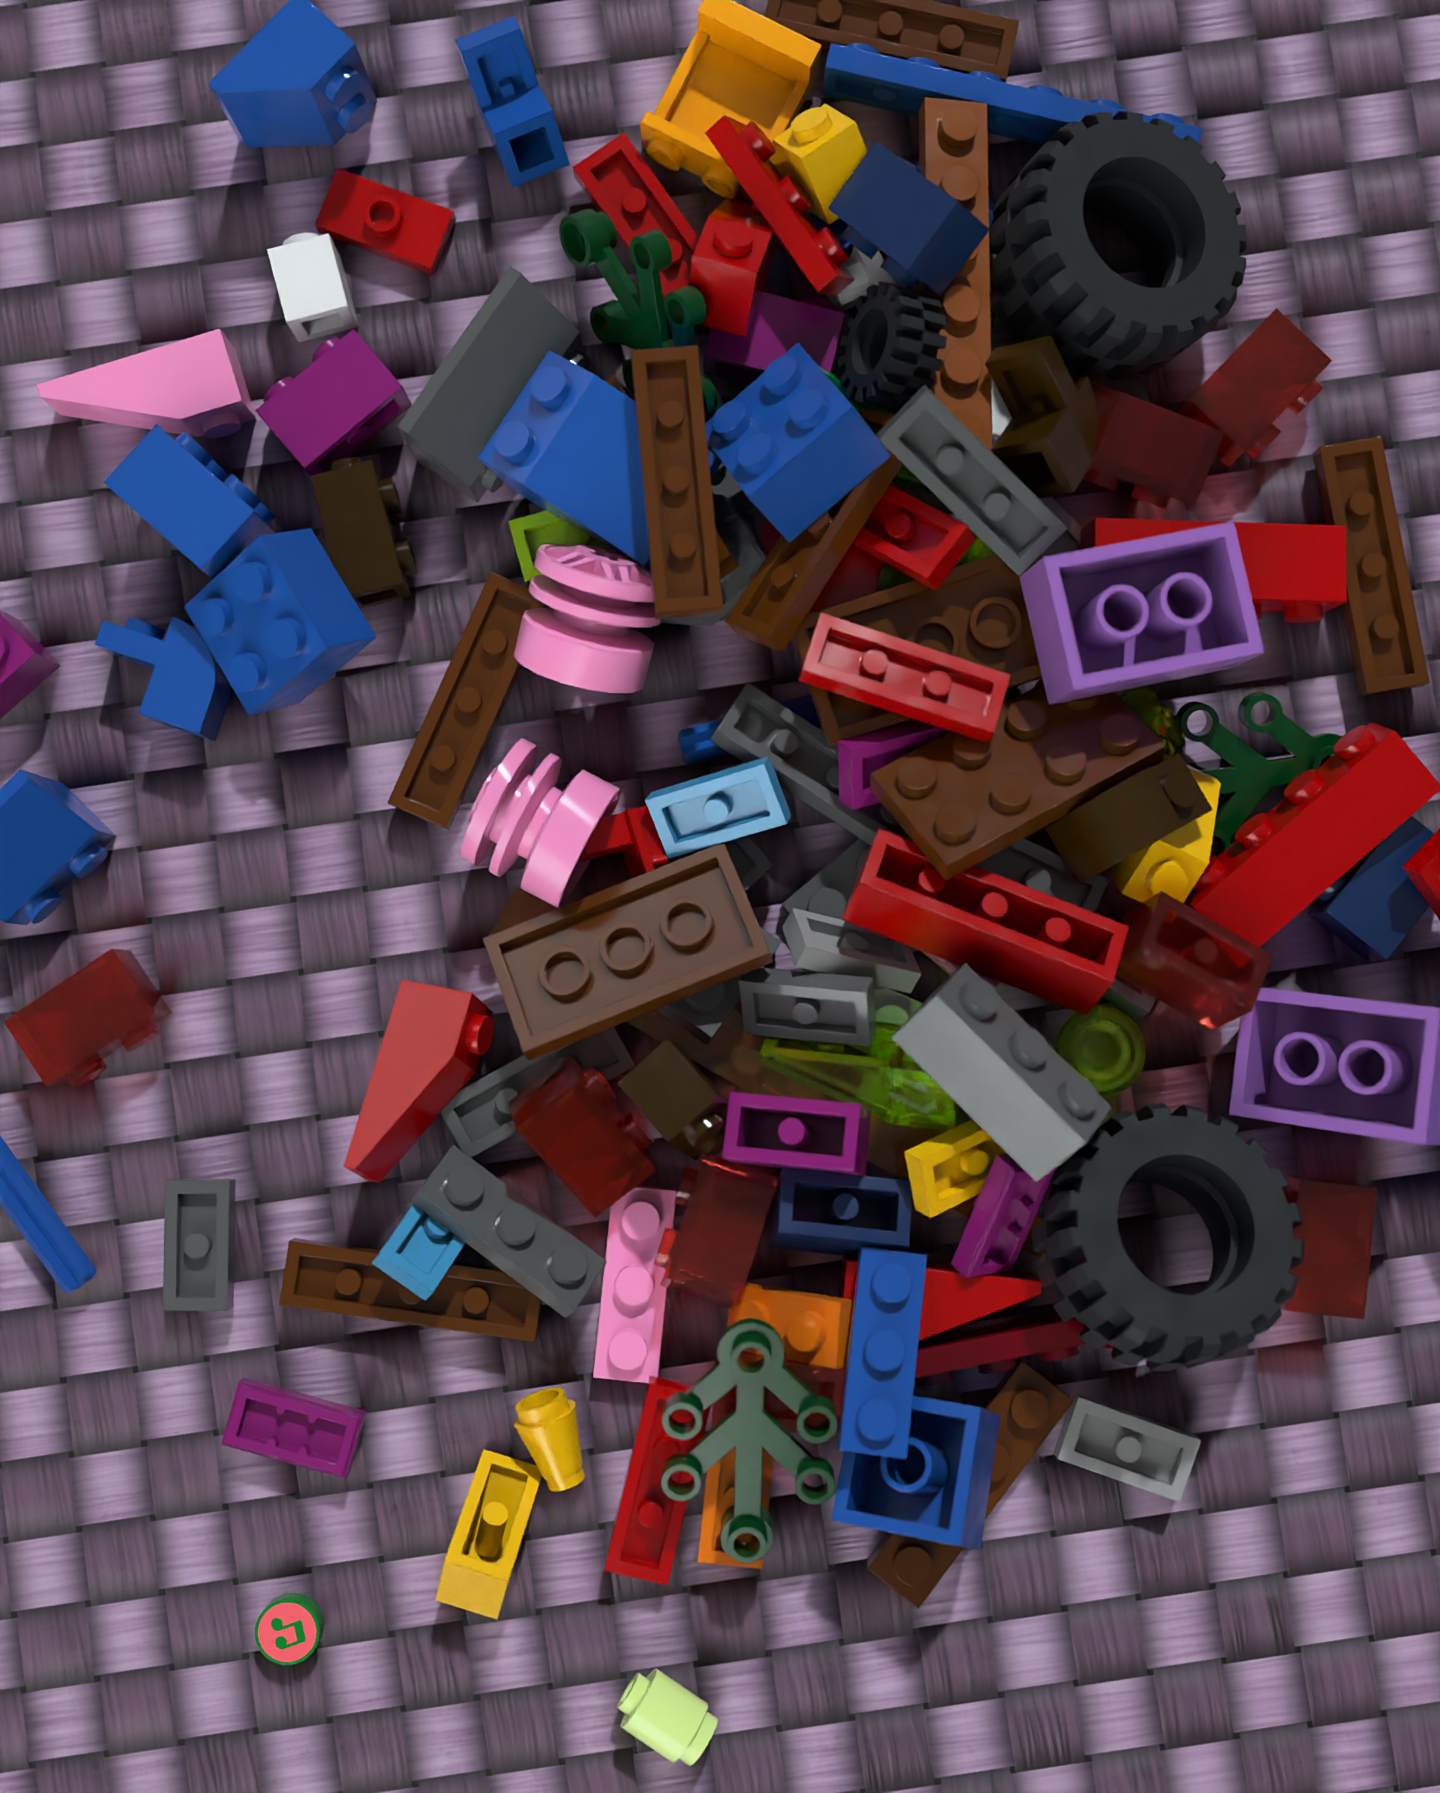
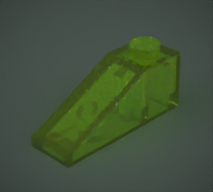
M876 1021V1033L870 1047L766 1036L759 1053L760 1065L839 1101L862 1104L872 1111V1116L892 1125L948 1131L958 1126L962 1108L891 1038L903 1024Z

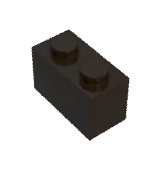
M668 1039L663 1041L617 1083L667 1142L695 1161L704 1154L710 1158L723 1150L728 1100L701 1069Z

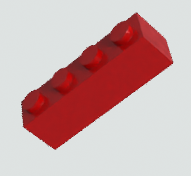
M1094 518L1080 530L1078 551L1228 522ZM1234 522L1257 620L1262 618V613H1284V622L1313 623L1323 620V613L1347 602L1346 526Z
M1371 722L1367 726L1361 725L1347 732L1335 744L1333 748L1335 754L1317 770L1310 769L1297 776L1284 790L1285 798L1267 814L1259 813L1247 820L1235 833L1234 838L1236 841L1217 858L1215 856L1210 857L1208 866L1184 903L1221 945L1242 963L1440 791V783L1395 730Z
M878 829L860 866L842 916V920L959 966L966 963L977 973L1086 1016L1114 982L1129 926L974 865L945 880L914 842L882 829Z

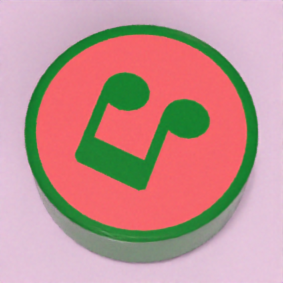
M286 1593L274 1598L265 1607L256 1622L255 1639L259 1650L267 1659L280 1665H294L304 1661L313 1653L322 1638L324 1631L323 1615L317 1604L305 1595Z

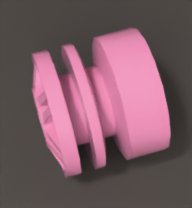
M561 543L540 545L537 550L534 566L543 575L533 576L528 591L535 599L552 608H534L525 611L514 652L516 660L536 674L583 689L608 693H633L643 690L655 643L646 635L631 627L648 628L660 624L661 619H655L651 570L649 571L638 562L615 550L604 547Z
M522 738L512 747L502 763L494 768L482 786L469 815V825L461 845L460 857L475 865H479L493 846L497 844L490 861L489 872L498 877H501L515 863L519 856L527 859L520 888L560 908L577 886L591 861L590 859L577 862L600 818L614 814L621 795V789L585 770L577 774L564 791L555 788L560 773L561 758L550 753L542 761L534 774L531 775L537 761L539 748L537 745Z

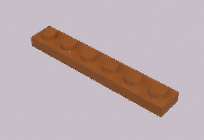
M925 97L919 109V173L957 200L989 228L987 103ZM988 232L941 296L921 281L920 292L933 295V299L940 301L943 308L939 314L946 316L947 326L939 332V335L947 337L946 348L938 349L936 359L943 360L939 372L932 370L930 377L935 382L930 391L991 450L993 447L992 379L985 365V362L991 355Z

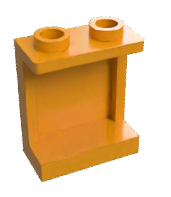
M703 0L697 11L698 30L654 113L645 112L640 122L642 148L646 149L648 156L662 167L677 171L682 167L701 177L703 183L714 193L725 198H734L737 195L752 203V199L705 132L722 116L726 115L745 125L750 121L754 122L772 143V139L791 127L792 121L798 115L819 74L822 45L733 0Z

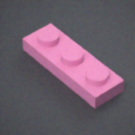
M613 1183L605 1256L607 1262L604 1265L593 1378L648 1383L649 1376L658 1377L677 1195L676 1188Z

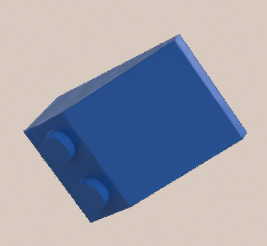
M549 350L478 456V459L516 493L615 551L638 562L650 571L635 401L595 374ZM708 450L710 476L712 478L722 461L717 455Z

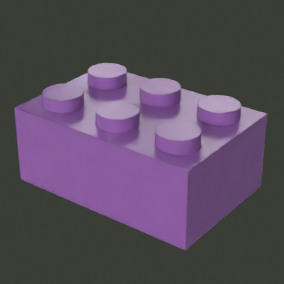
M1234 522L1043 557L1020 576L1049 705L1230 669L1264 653Z
M1244 986L1229 1115L1422 1145H1440V1008Z

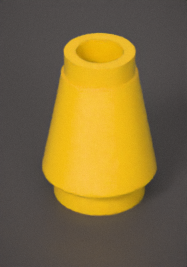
M559 1387L543 1389L521 1399L515 1406L518 1418L514 1422V1427L543 1478L546 1480L549 1490L554 1492L563 1491L581 1483L585 1479V1472L583 1469L575 1402L567 1399L564 1389Z

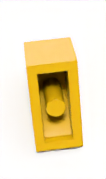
M824 104L821 107L811 108L800 113L794 118L789 129L772 139V145L776 153L770 157V160L783 178L790 174L800 183L813 203V206L808 210L830 225L839 217L831 212L828 207L864 158L867 149L856 122L829 105Z
M1164 754L1163 761L1171 756ZM1189 765L1187 766L1213 810L1105 870L1122 894L1172 917L1176 915L1209 864L1221 783L1216 778Z
M483 1449L443 1564L436 1601L498 1620L542 1478L537 1465Z

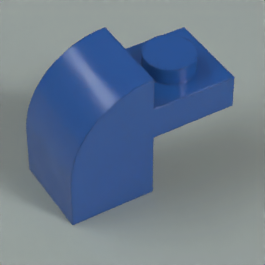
M509 17L455 39L470 82L468 84L512 188L570 165L553 110L539 86L521 28L515 17Z
M173 616L164 640L162 639L165 630L141 620L128 617L125 627L103 621L95 642L96 646L114 656L154 669L138 713L157 723L215 742L229 703L231 685L200 633L184 621Z

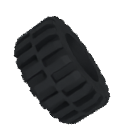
M1118 111L1114 117H1112L1111 112H1098L1086 115L1080 122L1071 121L1059 129L1008 183V188L999 196L993 210L994 223L989 227V253L996 254V257L990 262V272L994 287L1001 286L1005 296L1000 299V303L1009 319L1014 316L1018 319L1024 328L1020 335L1026 341L1051 335L1065 366L1067 367L1070 363L1076 365V373L1082 376L1099 379L1107 373V378L1114 381L1131 380L1138 374L1148 375L1162 368L1218 325V320L1224 317L1235 303L1237 288L1243 284L1246 258L1239 255L1247 249L1245 225H1238L1236 216L1241 213V206L1235 191L1228 193L1222 182L1226 174L1216 160L1210 164L1200 154L1203 148L1202 145L1190 135L1185 136L1183 139L1173 133L1174 125L1161 119L1153 118L1149 123L1143 122V114ZM1083 210L1105 215L1129 233L1138 245L1145 260L1149 287L1127 281L1103 262L1089 240L1084 224Z
M1164 1103L1145 1105L1135 1114L1126 1110L1111 1117L1095 1130L1086 1144L1056 1167L1050 1185L1036 1213L1038 1217L1044 1219L1041 1224L1032 1230L1033 1250L1045 1252L1047 1262L1037 1268V1272L1043 1288L1054 1285L1062 1299L1053 1305L1054 1309L1064 1322L1075 1317L1084 1326L1079 1334V1338L1093 1349L1108 1343L1113 1346L1111 1352L1112 1359L1128 1366H1133L1146 1360L1147 1367L1152 1371H1171L1182 1365L1189 1369L1233 1352L1253 1342L1255 1335L1269 1330L1282 1316L1279 1305L1292 1300L1299 1283L1297 1275L1290 1273L1289 1270L1303 1264L1305 1243L1301 1239H1294L1293 1229L1302 1225L1303 1222L1298 1204H1288L1283 1190L1289 1187L1290 1183L1281 1168L1272 1172L1262 1159L1268 1151L1254 1137L1244 1142L1235 1135L1239 1129L1238 1125L1222 1116H1218L1212 1122L1205 1121V1112L1202 1108L1182 1104L1170 1114L1169 1107ZM1134 1182H1146L1164 1186L1181 1195L1199 1213L1208 1229L1213 1248L1212 1271L1209 1281L1202 1292L1190 1296L1165 1290L1147 1279L1132 1263L1122 1245L1117 1225L1118 1203L1122 1190L1127 1185Z

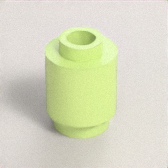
M657 1668L652 1670L647 1677L637 1673L626 1687L617 1705V1708L625 1713L620 1727L672 1763L680 1759L687 1765L692 1766L705 1750L718 1723V1718L707 1712L708 1703Z

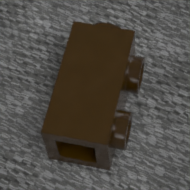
M357 457L333 461L325 466L326 472L310 476L332 564L358 607L363 609L413 596L408 577L417 575L418 568L409 538L398 539L393 516L403 514L393 477L383 479L372 460L362 462V459Z

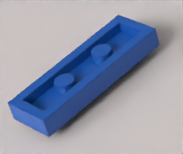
M861 1246L858 1250L836 1449L838 1451L907 1459L927 1255Z

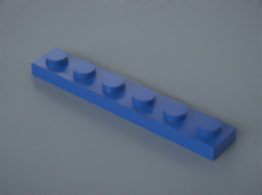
M831 43L825 66L822 92L824 96L919 117V109L925 97L987 103V130L989 134L1042 146L1059 129L1071 121L1080 122L1086 115L1098 112H1111L1112 117H1114L1118 111L1131 112L1124 110L1123 106L1111 100L1096 99L1090 102L1065 97L1059 90L1050 86L1034 85L1026 88L1004 83L998 76L989 72L973 71L965 74L943 69L938 63L928 58L911 57L904 60L882 55L874 47L862 43H850L846 46ZM1158 113L1151 116L1143 114V122L1149 123L1153 118L1161 119L1174 125L1173 133L1183 139L1185 136L1190 135L1199 143L1201 127L1188 125L1183 119L1172 114Z

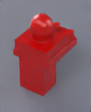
M646 805L600 818L577 862L623 851L632 879L668 864V858Z

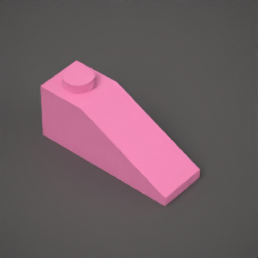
M221 329L36 385L39 396L57 413L63 416L150 430L158 424L165 432L181 434L184 431L193 437L202 435L211 439L226 437L238 432L241 429V423L256 419L236 350Z

